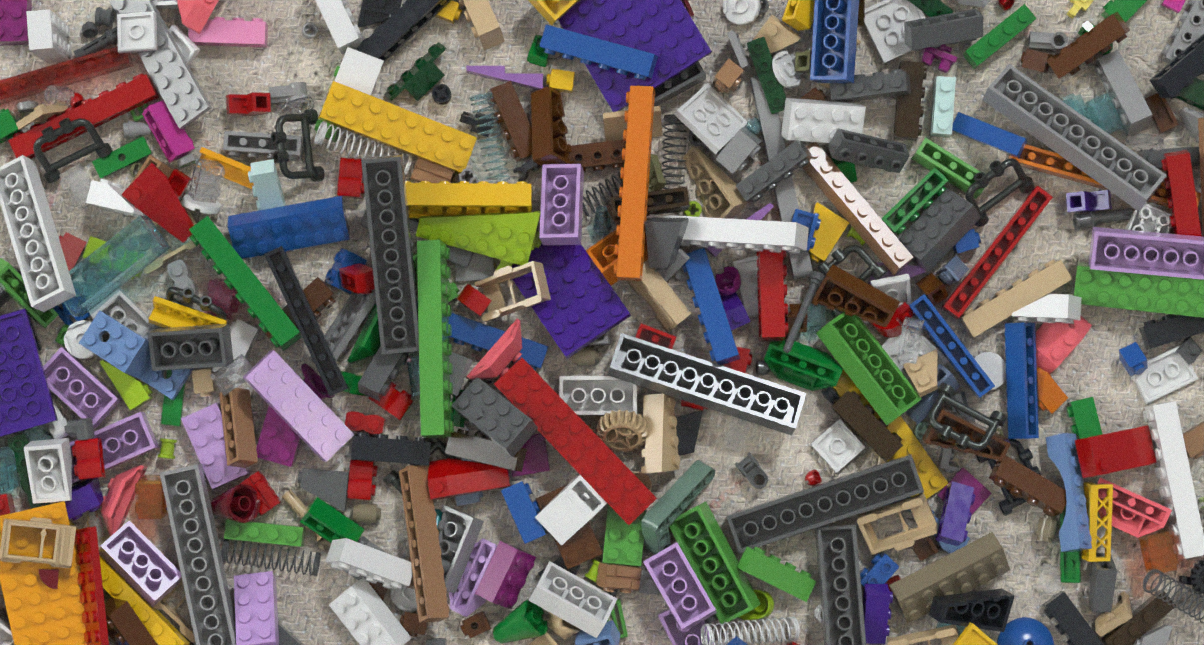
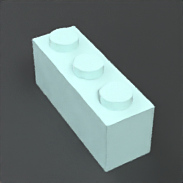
M936 76L934 79L930 136L949 138L952 135L956 77Z
M274 159L251 163V171H248L250 183H254L252 191L254 197H258V200H256L258 211L286 206Z

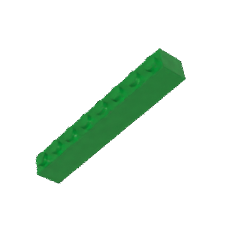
M208 216L189 229L191 241L195 246L200 245L203 249L201 253L207 261L212 260L214 263L213 269L218 275L223 274L226 278L223 281L230 290L234 288L237 292L236 298L241 304L245 303L249 307L247 312L253 319L257 318L260 321L259 327L264 333L268 332L271 335L270 341L276 348L280 347L285 351L302 338L300 331Z

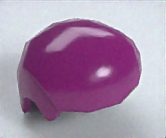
M734 266L724 267V272L722 274L717 273L715 276L719 294L722 296L732 295L741 287V276L738 269Z

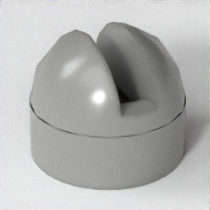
M311 22L304 24L302 28V35L307 39L314 38L318 32L317 26Z

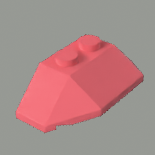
M177 0L182 24L200 34L219 0Z
M1082 316L1080 320H1074V324L1062 322L1043 323L1036 331L1037 368L1043 369L1050 375L1081 342L1092 325Z
M518 318L466 376L467 380L502 377L509 370L507 365L511 361L515 363L522 355L520 353L522 349L521 323Z
M140 465L116 475L115 478H111L107 487L110 490L107 496L103 497L104 500L100 505L102 507L100 512L110 537L123 526L148 466Z
M1099 479L1097 484H1113L1112 527L1136 538L1143 537L1165 527L1172 512L1171 509L1105 479ZM1107 488L1098 489V497L1103 500L1107 496ZM1103 506L1098 510L1101 520L1106 515V509Z

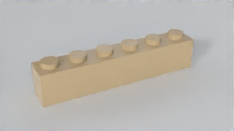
M1052 259L1044 264L1045 268L1041 271L1035 269L1027 274L1029 278L1024 281L1021 278L1011 284V289L1007 291L1005 288L995 293L996 297L989 300V298H986L979 302L980 307L973 310L971 307L964 311L963 317L959 320L970 338H974L1008 318L1013 312L1035 302L1072 280L1061 259L1056 262Z

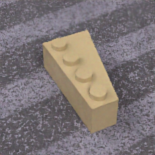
M458 0L460 6H465V17L468 22H472L474 26L471 28L475 38H479L484 51L505 42L499 23L488 0Z
M663 393L644 395L643 418L646 419L648 432L647 436L643 437L646 438L645 449H642L645 466H641V473L666 472L680 469V456L678 455L679 439L676 433L677 418L675 417L674 410L675 398Z

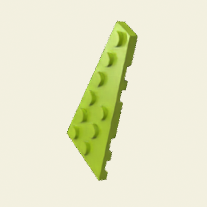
M541 211L421 216L416 236L428 240H441L449 246L524 265L529 262Z

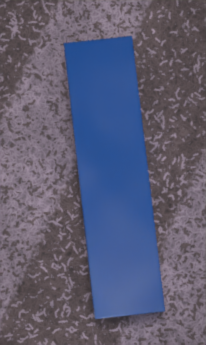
M958 112L953 122L952 131L984 145H989L1018 159L1027 143L1026 138Z

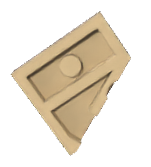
M771 15L753 40L765 37L771 54L798 42L801 37L774 15Z
M52 103L48 106L44 104L38 105L33 108L34 111L16 122V125L21 130L32 122L34 124L46 122L53 115L60 116L64 114L67 105Z
M937 349L903 364L905 372L920 397L938 389L939 355Z
M1125 591L1119 594L1122 598L1115 606L1112 604L1111 612L1102 613L1094 620L1096 633L1100 637L1112 632L1116 627L1127 623L1133 618L1129 595Z

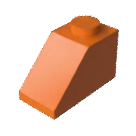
M1038 367V408L1043 412L1046 410L1053 414L1068 397L1048 372Z

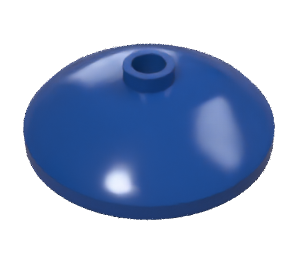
M1022 617L1006 624L1005 631L999 633L997 644L1027 645L1029 641L1032 645H1054V640L1044 624L1032 618Z

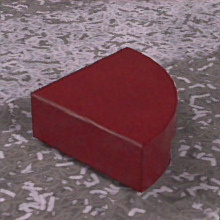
M39 568V576L42 582L52 589H58L59 569Z

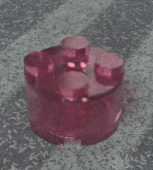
M216 278L215 280H210L208 283V296L212 299V303L225 311L228 320H233L234 317L231 315L237 313L240 305L239 300L235 296L237 292L234 288L230 290L223 281L225 279ZM210 310L207 311V314L219 317L216 313Z

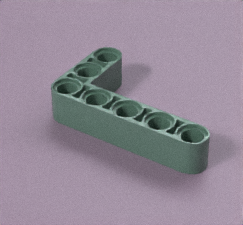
M700 460L695 461L645 514L641 527L647 550L657 554L671 546L668 527L712 481L715 476V469Z

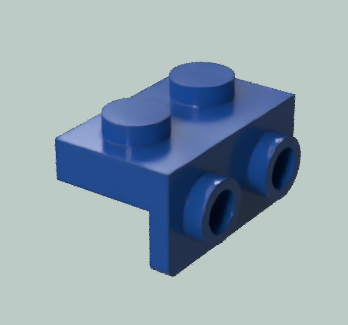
M795 209L792 222H797L809 228L807 251H804L808 252L810 248L813 249L816 238L813 237L815 230L819 229L821 219H818V213L813 214Z
M341 248L335 255V262L332 268L326 274L325 283L351 294L352 291L342 287L339 268L358 263L365 265L367 260Z
M877 553L870 560L872 564L867 569L864 567L860 571L861 586L864 587V584H885L899 566L885 553Z

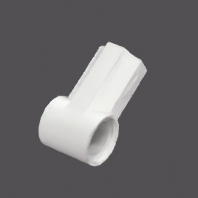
M53 401L58 421L48 423L50 426L49 431L54 439H62L69 435L65 433L64 428L69 420L63 416L56 402Z

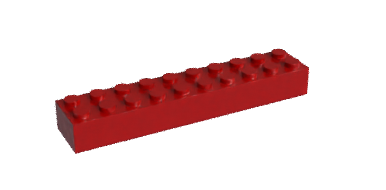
M522 357L494 383L516 408L532 419L538 427L537 430L628 525L657 499Z

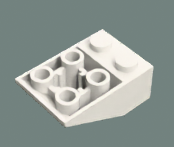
M1145 204L1140 211L1135 209L1125 230L1169 233L1171 228L1169 216L1172 215L1149 204Z
M1049 294L1013 312L1012 316L1018 317V321L1037 323L1038 321L1043 323L1062 322L1074 324V320H1080L1082 297L1068 294Z
M579 475L555 496L535 518L560 545H563L593 518L607 502Z

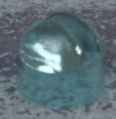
M756 117L752 118L745 125L753 134H758L761 131V123Z

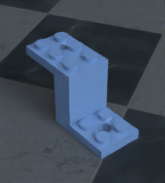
M100 310L79 341V344L122 372L141 379L172 400H175L194 368L172 370V375L168 379L164 378L165 370L152 371L148 338L132 331ZM105 332L110 334L107 342L102 341V335Z

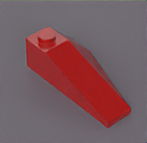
M151 163L122 195L142 213L184 243L191 236L189 229L194 226V223L180 203L179 197L172 189L167 176Z
M449 458L429 462L428 486L430 498L433 500L511 486L509 472L506 468Z

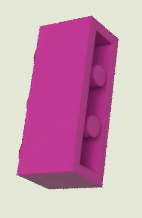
M164 100L149 105L144 110L142 115L169 163L190 154L195 149L192 139L188 137L185 129L178 127Z

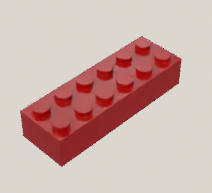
M763 249V251H756V256L758 257L759 342L782 341L789 331L788 323H785V317L788 315V304L784 303V298L787 296V284H784V279L787 276V266L783 265L786 251L781 249V253Z

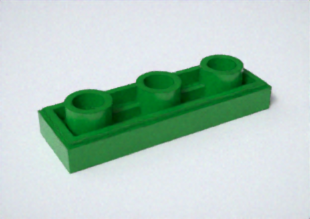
M142 136L112 151L108 156L92 161L100 179H103L153 153L145 137ZM122 155L126 157L124 161L120 160Z

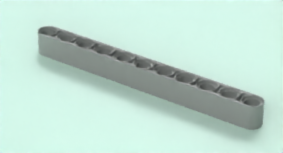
M754 76L750 77L751 88L767 161L783 151L786 146L784 137L781 136L782 128L779 114H771L759 77ZM791 176L786 180L783 179L778 182V186L774 188L780 222H792L795 209H799ZM787 251L793 279L810 277L812 266L809 252L800 251V254H794Z

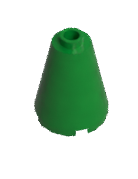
M528 600L522 602L494 626V639L504 644L540 637L546 634L548 623L547 620H543L542 615L544 612L542 608Z

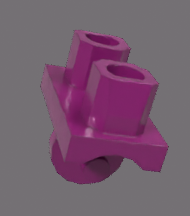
M946 44L937 47L938 49L933 47L923 48L921 62L924 65L931 66L934 58L941 61L938 70L944 73L949 71L958 58L948 54L951 53L952 48L946 46Z

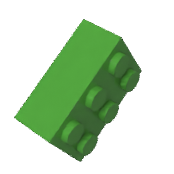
M608 504L602 563L641 566L644 541L641 522L646 514V510L628 525Z

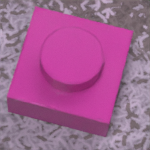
M1163 0L1161 5L1179 13L1186 0Z

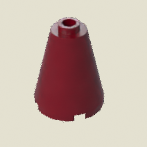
M236 485L211 500L212 513L214 516L239 523H247L254 520L260 511L261 505L260 499L258 500L256 495L258 493L250 485Z

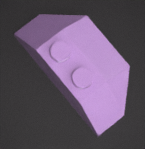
M484 538L475 543L456 592H449L451 610L467 617L486 602V599L478 596L475 592L498 545Z

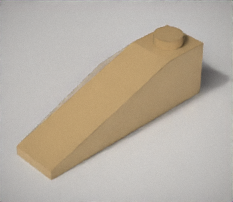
M692 146L684 155L683 159L686 160L685 164L690 178L695 181L698 189L696 194L701 197L704 205L702 210L706 217L731 219L739 214L749 203L735 186L737 184L697 146Z

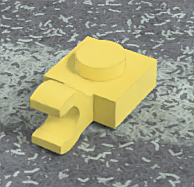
M1069 0L1073 3V6L1066 15L1073 19L1080 9L1085 12L1093 0Z

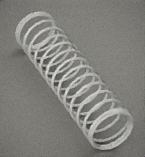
M322 121L315 136V144L320 143V146L323 144L325 135L332 126V134L327 148L331 144L333 135L339 129V137L334 146V151H336L340 138L346 131V140L341 149V154L344 152L348 139L353 134V143L349 149L348 157L352 152L354 143L360 137V145L354 159H357L362 144L367 140V148L362 159L366 157L368 148L374 142V150L371 157H374L375 151L380 145L381 153L379 157L382 156L386 148H388L387 156H390L393 151H395V155L402 153L403 166L405 168L404 176L408 173L412 162L410 154L404 156L403 152L397 154L396 149L390 151L389 146L383 149L382 143L376 146L375 141L369 144L368 138L362 141V136L359 135L355 138L354 132L348 136L347 130L341 133V128L337 127L334 130L333 124L327 128V122Z
M794 616L787 617L786 619L781 617L779 620L777 618L772 620L767 618L765 621L760 619L758 622L756 620L751 622L746 620L744 623L742 621L737 623L732 621L730 624L728 622L723 624L717 623L716 625L710 623L704 624L701 628L703 645H708V631L709 645H713V643L716 645L714 638L715 629L718 635V645H720V642L723 645L722 628L725 634V645L727 641L729 643V627L732 639L736 637L737 627L739 638L743 640L744 626L747 637L746 644H748L749 639L751 645L755 643V638L759 645L762 643V638L764 643L767 644L769 637L772 643H775L776 637L781 643L783 636L786 642L789 640L794 642L798 640L800 634L799 623ZM781 619L785 620L784 623H783V628H782V625H781V623H780V620H781ZM767 620L770 621L769 629H768V626H767V624H766V621H767ZM773 620H777L776 628ZM791 620L793 621L794 626H795V631H796V637H795V639H793L792 634H791V629H790ZM760 621H763V622H764V623H763V626H762V630H761V627H760V625H759V622H760ZM746 622L750 623L748 627V632L745 626ZM752 622H756L755 631L751 624ZM785 622L787 624L788 640L785 637ZM732 623L735 624L734 633L730 626ZM738 623H742L741 632L737 625ZM778 623L782 632L781 641L778 638ZM718 624L721 625L720 636L716 627ZM724 624H728L727 635L725 628L723 626ZM771 624L775 633L774 641L771 638ZM757 625L759 626V629H760V635H761L760 643L758 642V639H757ZM764 625L768 634L767 642L764 639ZM750 626L753 630V643L750 640Z

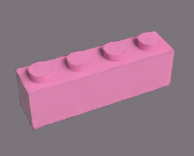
M214 17V20H207L200 34L189 28L188 38L195 45L267 48L268 24L260 18L244 21V18L225 20L224 17Z

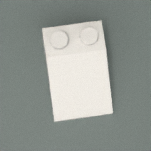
M100 179V182L92 180L86 203L109 211L152 220L122 195L125 191L122 189V185L105 179Z
M117 284L88 308L93 319L99 310L103 311L127 328L147 338L148 332L158 328L156 325L149 323L148 316Z
M69 438L39 440L28 443L24 447L33 504L72 500V455Z

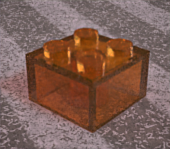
M144 475L135 484V494H138L135 513L138 514V519H162L168 514V511L165 509L167 505L160 475Z
M1156 531L1138 538L1146 573L1153 569L1163 573L1178 570V556L1173 552L1172 547L1174 546V538L1172 534H1169V531Z

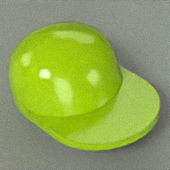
M754 590L761 604L738 618L742 620L767 618L774 610V600L771 594L764 590Z

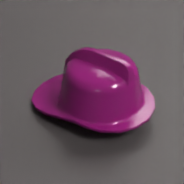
M306 363L301 365V370L305 376L303 381L321 400L326 397L333 398L335 396H329L322 378L313 368Z

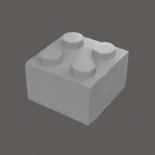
M744 126L716 157V160L732 174L736 171L740 173L749 163L748 157L752 158L761 149L759 144L762 141Z

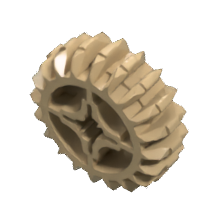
M619 409L615 412L612 410L611 413H605L604 416L600 417L597 424V436L611 451L617 450V452L624 451L626 453L627 450L633 452L634 448L640 449V446L645 445L646 438L643 437L647 436V422L645 418L641 417V414H636L635 411L628 412V410L621 411Z

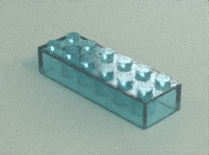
M140 215L69 271L76 296L63 303L72 316L83 317L170 249V246L152 220L147 216Z

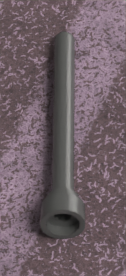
M812 271L808 279L809 289L783 348L786 353L791 351L814 294L825 278L820 272Z

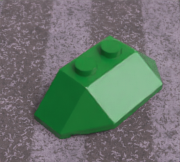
M377 304L374 305L347 359L352 364L375 356L381 346Z
M787 340L770 342L764 356V361L768 364L776 378L811 391L837 385L843 368L828 353L796 341L791 351L786 353L783 348Z

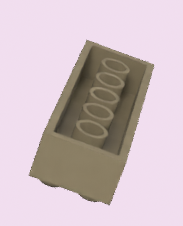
M993 532L898 580L889 585L898 609L906 622L910 623L929 613L933 597L968 593L988 583L990 580L1004 575L1010 571L1003 547Z

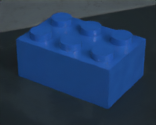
M521 481L501 490L524 544L547 534L546 529L535 518L541 510L537 501L533 502L530 494H533L529 483L525 484L524 481Z

